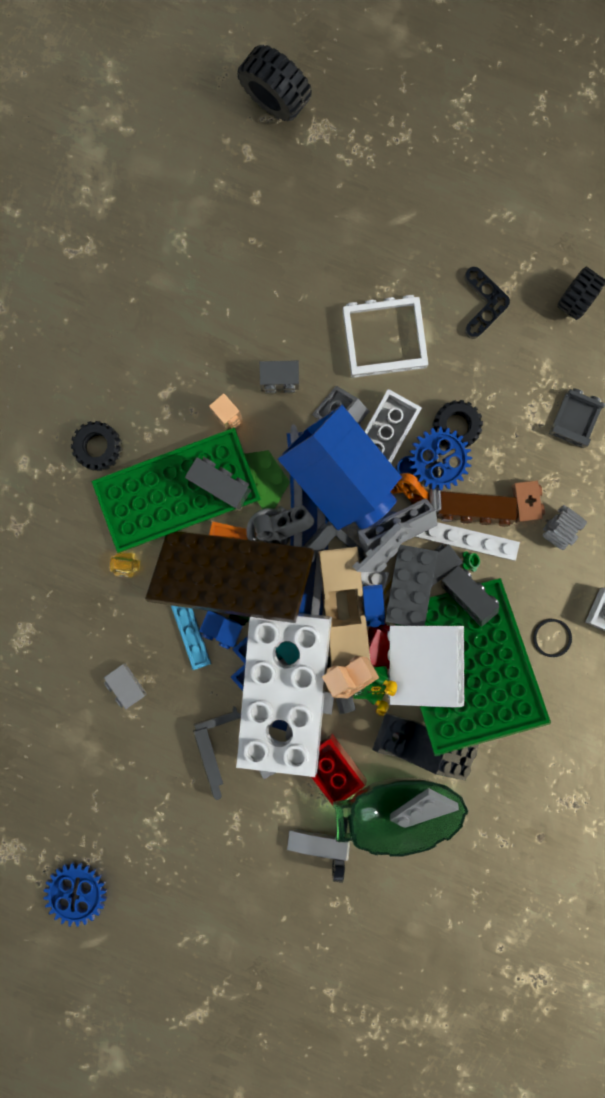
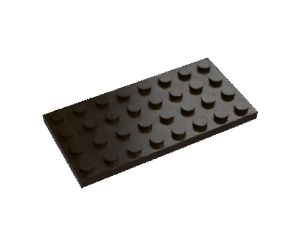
M178 531L165 536L145 599L151 603L296 623L314 550L313 548Z

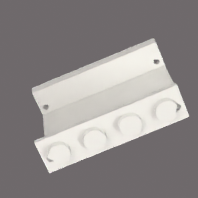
M390 626V631H388V640L390 641L388 679L395 681L397 684L395 695H388L390 705L464 706V626Z

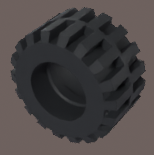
M586 266L560 298L557 307L575 320L580 319L603 289L605 279Z
M453 400L440 408L434 417L432 426H434L436 433L438 427H442L444 432L450 416H462L467 421L468 431L463 435L461 442H468L465 446L467 448L482 433L481 413L478 414L476 406H471L472 403H465L464 400ZM445 440L440 441V445L448 447Z
M89 421L87 425L82 424L80 426L81 429H76L75 437L72 436L71 439L73 441V444H71L72 454L76 461L93 471L110 469V466H114L116 464L115 461L121 457L119 454L122 452V441L119 438V434L108 424L101 423L100 421ZM101 435L107 441V449L101 456L92 457L87 452L88 441L94 436Z

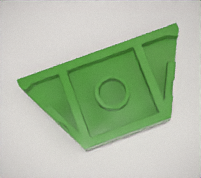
M269 450L245 453L261 500L258 501L262 509H275L290 484L289 479Z

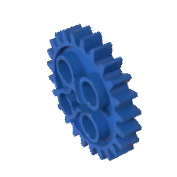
M438 427L437 433L434 428H431L430 435L424 431V438L416 437L419 443H412L416 449L409 450L414 455L408 459L414 462L409 468L416 469L412 475H419V482L425 480L424 487L431 484V489L434 490L436 485H438V489L443 490V485H445L447 489H450V483L458 486L457 479L464 481L461 475L469 474L465 468L472 466L467 463V460H471L472 457L467 456L471 449H465L468 442H461L463 435L456 437L457 431H453L450 434V428H446L443 432L442 427ZM441 440H445L448 444L445 451L439 447ZM455 449V452L443 458L442 462H437L428 469L425 468L427 464L439 458L438 455H445L450 450ZM425 450L431 452V459L429 461L423 459V452ZM451 457H455L458 461L457 466L454 468L449 464ZM435 467L441 469V475L438 478L434 477L432 473Z
M72 862L70 868L67 864H64L63 870L58 867L56 869L57 874L52 873L50 875L52 880H47L46 882L50 887H45L44 892L48 894L43 899L49 900L45 907L52 908L49 915L55 913L54 920L60 917L62 918L61 924L68 921V926L70 927L75 922L76 926L79 927L81 921L86 925L88 918L94 921V914L100 915L99 909H103L105 906L102 902L107 899L102 894H105L107 889L102 888L106 882L99 881L102 874L95 875L96 868L90 871L89 864L83 868L82 862L79 863L78 867ZM79 877L80 880L76 892V895H78V897L75 900V910L72 911L71 908L75 896L73 891L76 888V878ZM64 879L70 880L71 883H72V886H71V887L65 886L64 883H63V880H64ZM83 882L89 883L90 886H91V889H90V890L84 889L83 886H82V883H83ZM60 899H66L69 905L63 906ZM79 902H85L88 908L82 909L79 906Z

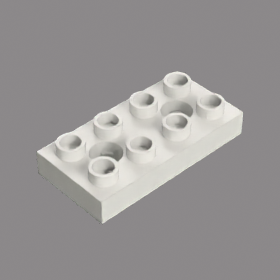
M298 613L296 623L250 617L236 768L315 777L318 769L325 682L322 676L327 673L331 616ZM284 641L294 643L300 651V659L291 665L283 664L276 656V647ZM275 720L286 721L292 728L293 737H290L285 742L277 741L270 735L269 725Z

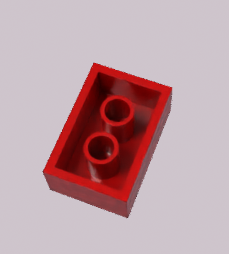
M333 734L320 742L318 769L315 777L311 778L335 808L365 787L367 779Z

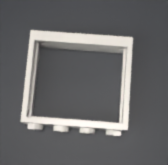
M406 295L403 296V299L398 300L390 297L382 302L368 300L365 304L359 305L357 302H352L343 307L351 378L427 368L428 358L419 297ZM414 306L420 358L357 366L350 314Z

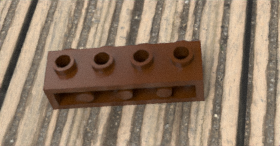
M441 491V510L437 512L436 517L443 522L460 520L461 523L469 524L475 521L480 522L479 524L481 525L499 523V526L508 527L516 521L517 498Z

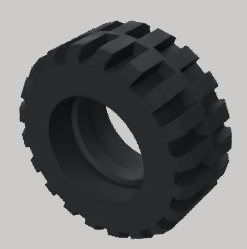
M268 45L254 47L238 67L237 77L245 92L262 109H265L267 113L274 115L277 119L282 121L294 120L311 98V85L300 68L298 69L292 60L290 61L286 55L281 54L277 49H272Z

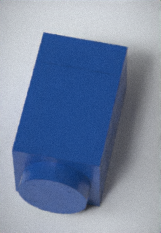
M343 405L306 428L278 458L280 463L337 530L353 522L361 530L366 529L386 515L397 502V499L390 491L402 478L401 475Z

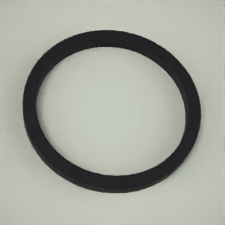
M547 619L536 627L533 635L534 645L541 654L547 657H559L565 654L571 646V630L560 620ZM558 622L566 628L569 641L562 652L547 654L538 646L537 633L545 623Z

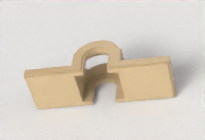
M358 547L318 551L324 616L332 617L329 641L331 667L334 665L346 667L350 664L349 661L356 656L367 657L370 660L366 617L362 607L361 572H357L352 567L357 561L359 562ZM347 592L350 618L346 620H339L336 593Z

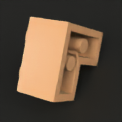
M356 656L349 661L350 664L346 667L334 665L326 670L327 673L322 678L333 698L348 699L379 679L367 657Z

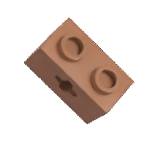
M538 481L513 484V497L517 498L516 522L543 519L545 507L544 504H541L542 486L538 485ZM528 497L530 500H533V503H531L530 505L529 503H525V500L528 499Z

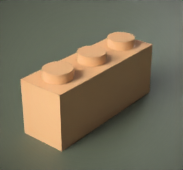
M224 393L209 405L213 415L226 430L234 427L237 429L241 425L242 417L240 411Z

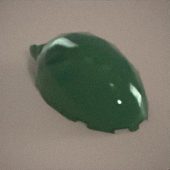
M390 778L370 784L358 791L352 799L333 802V808H335L336 842L352 841L353 845L358 849L368 851L370 854L377 856L404 857L429 851L437 847L436 844L444 840H450L463 827L465 816L468 814V809L460 794L446 785L425 778ZM428 788L457 802L459 807L457 811L406 828L390 821V814ZM343 808H348L350 833H345Z

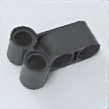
M296 506L272 517L259 515L254 518L253 523L258 540L266 543L281 544V540L311 528L314 518L304 506Z

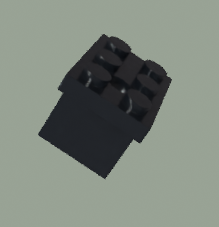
M385 713L372 750L377 753L402 758L436 775L466 781L470 775L473 760L477 756L479 744L434 756L425 724Z

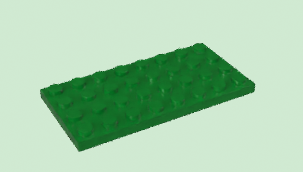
M235 427L91 481L117 553L236 510L233 506L185 478L196 458L202 460L205 457L216 464L214 468L217 470L222 467L233 474L231 476L232 479L236 480L239 477L249 484L247 488L251 489V492L242 507L261 500Z

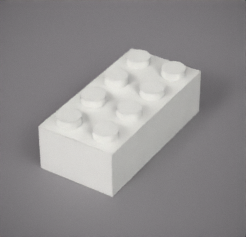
M388 389L365 429V433L391 463L422 407Z

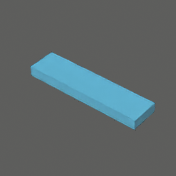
M171 605L192 669L195 670L212 664L202 634L199 632L200 628L193 609Z

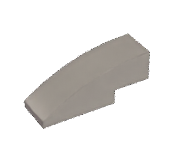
M300 829L289 831L287 850L329 859L348 860L350 840Z

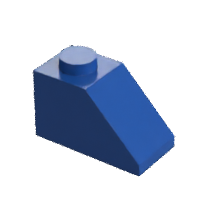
M382 584L363 586V611L366 617V626L378 627L385 625Z

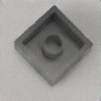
M298 360L259 361L261 391H265V394H275L276 391L284 390V393H295V390H299Z

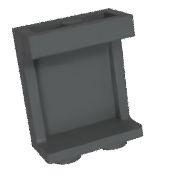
M573 388V390L570 389L565 393L549 434L581 448H586L589 446L591 441L589 439L605 403L601 402V399L596 396L588 397L583 395V391Z

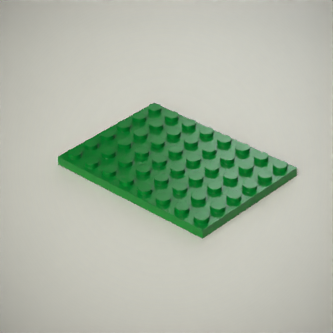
M501 578L481 583L485 588V592L489 596L495 597L499 602L498 613L482 627L448 593L429 598L425 626H464V706H419L434 756L551 724ZM394 623L395 626H406Z

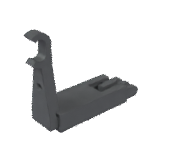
M330 521L327 524L323 523L303 546L313 548V562L319 555L318 551H323L336 536L347 547H358L359 557L362 560L366 558L364 550L341 529L337 530Z
M234 706L231 713L194 724L195 730H193L212 795L216 800L222 797L219 785H222L223 781L207 729L241 718V713H238L237 708Z

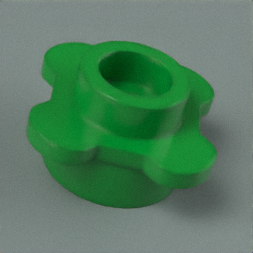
M468 551L464 552L463 569H470L472 572L477 571L480 565L479 556L476 553L469 554Z

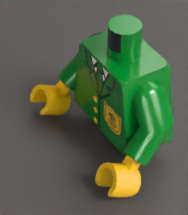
M387 666L374 667L379 679L352 695L354 699H367L372 705H377L376 713L380 716H384L387 713L389 704L379 700L383 699L385 693L394 696L397 691L396 682L388 680Z

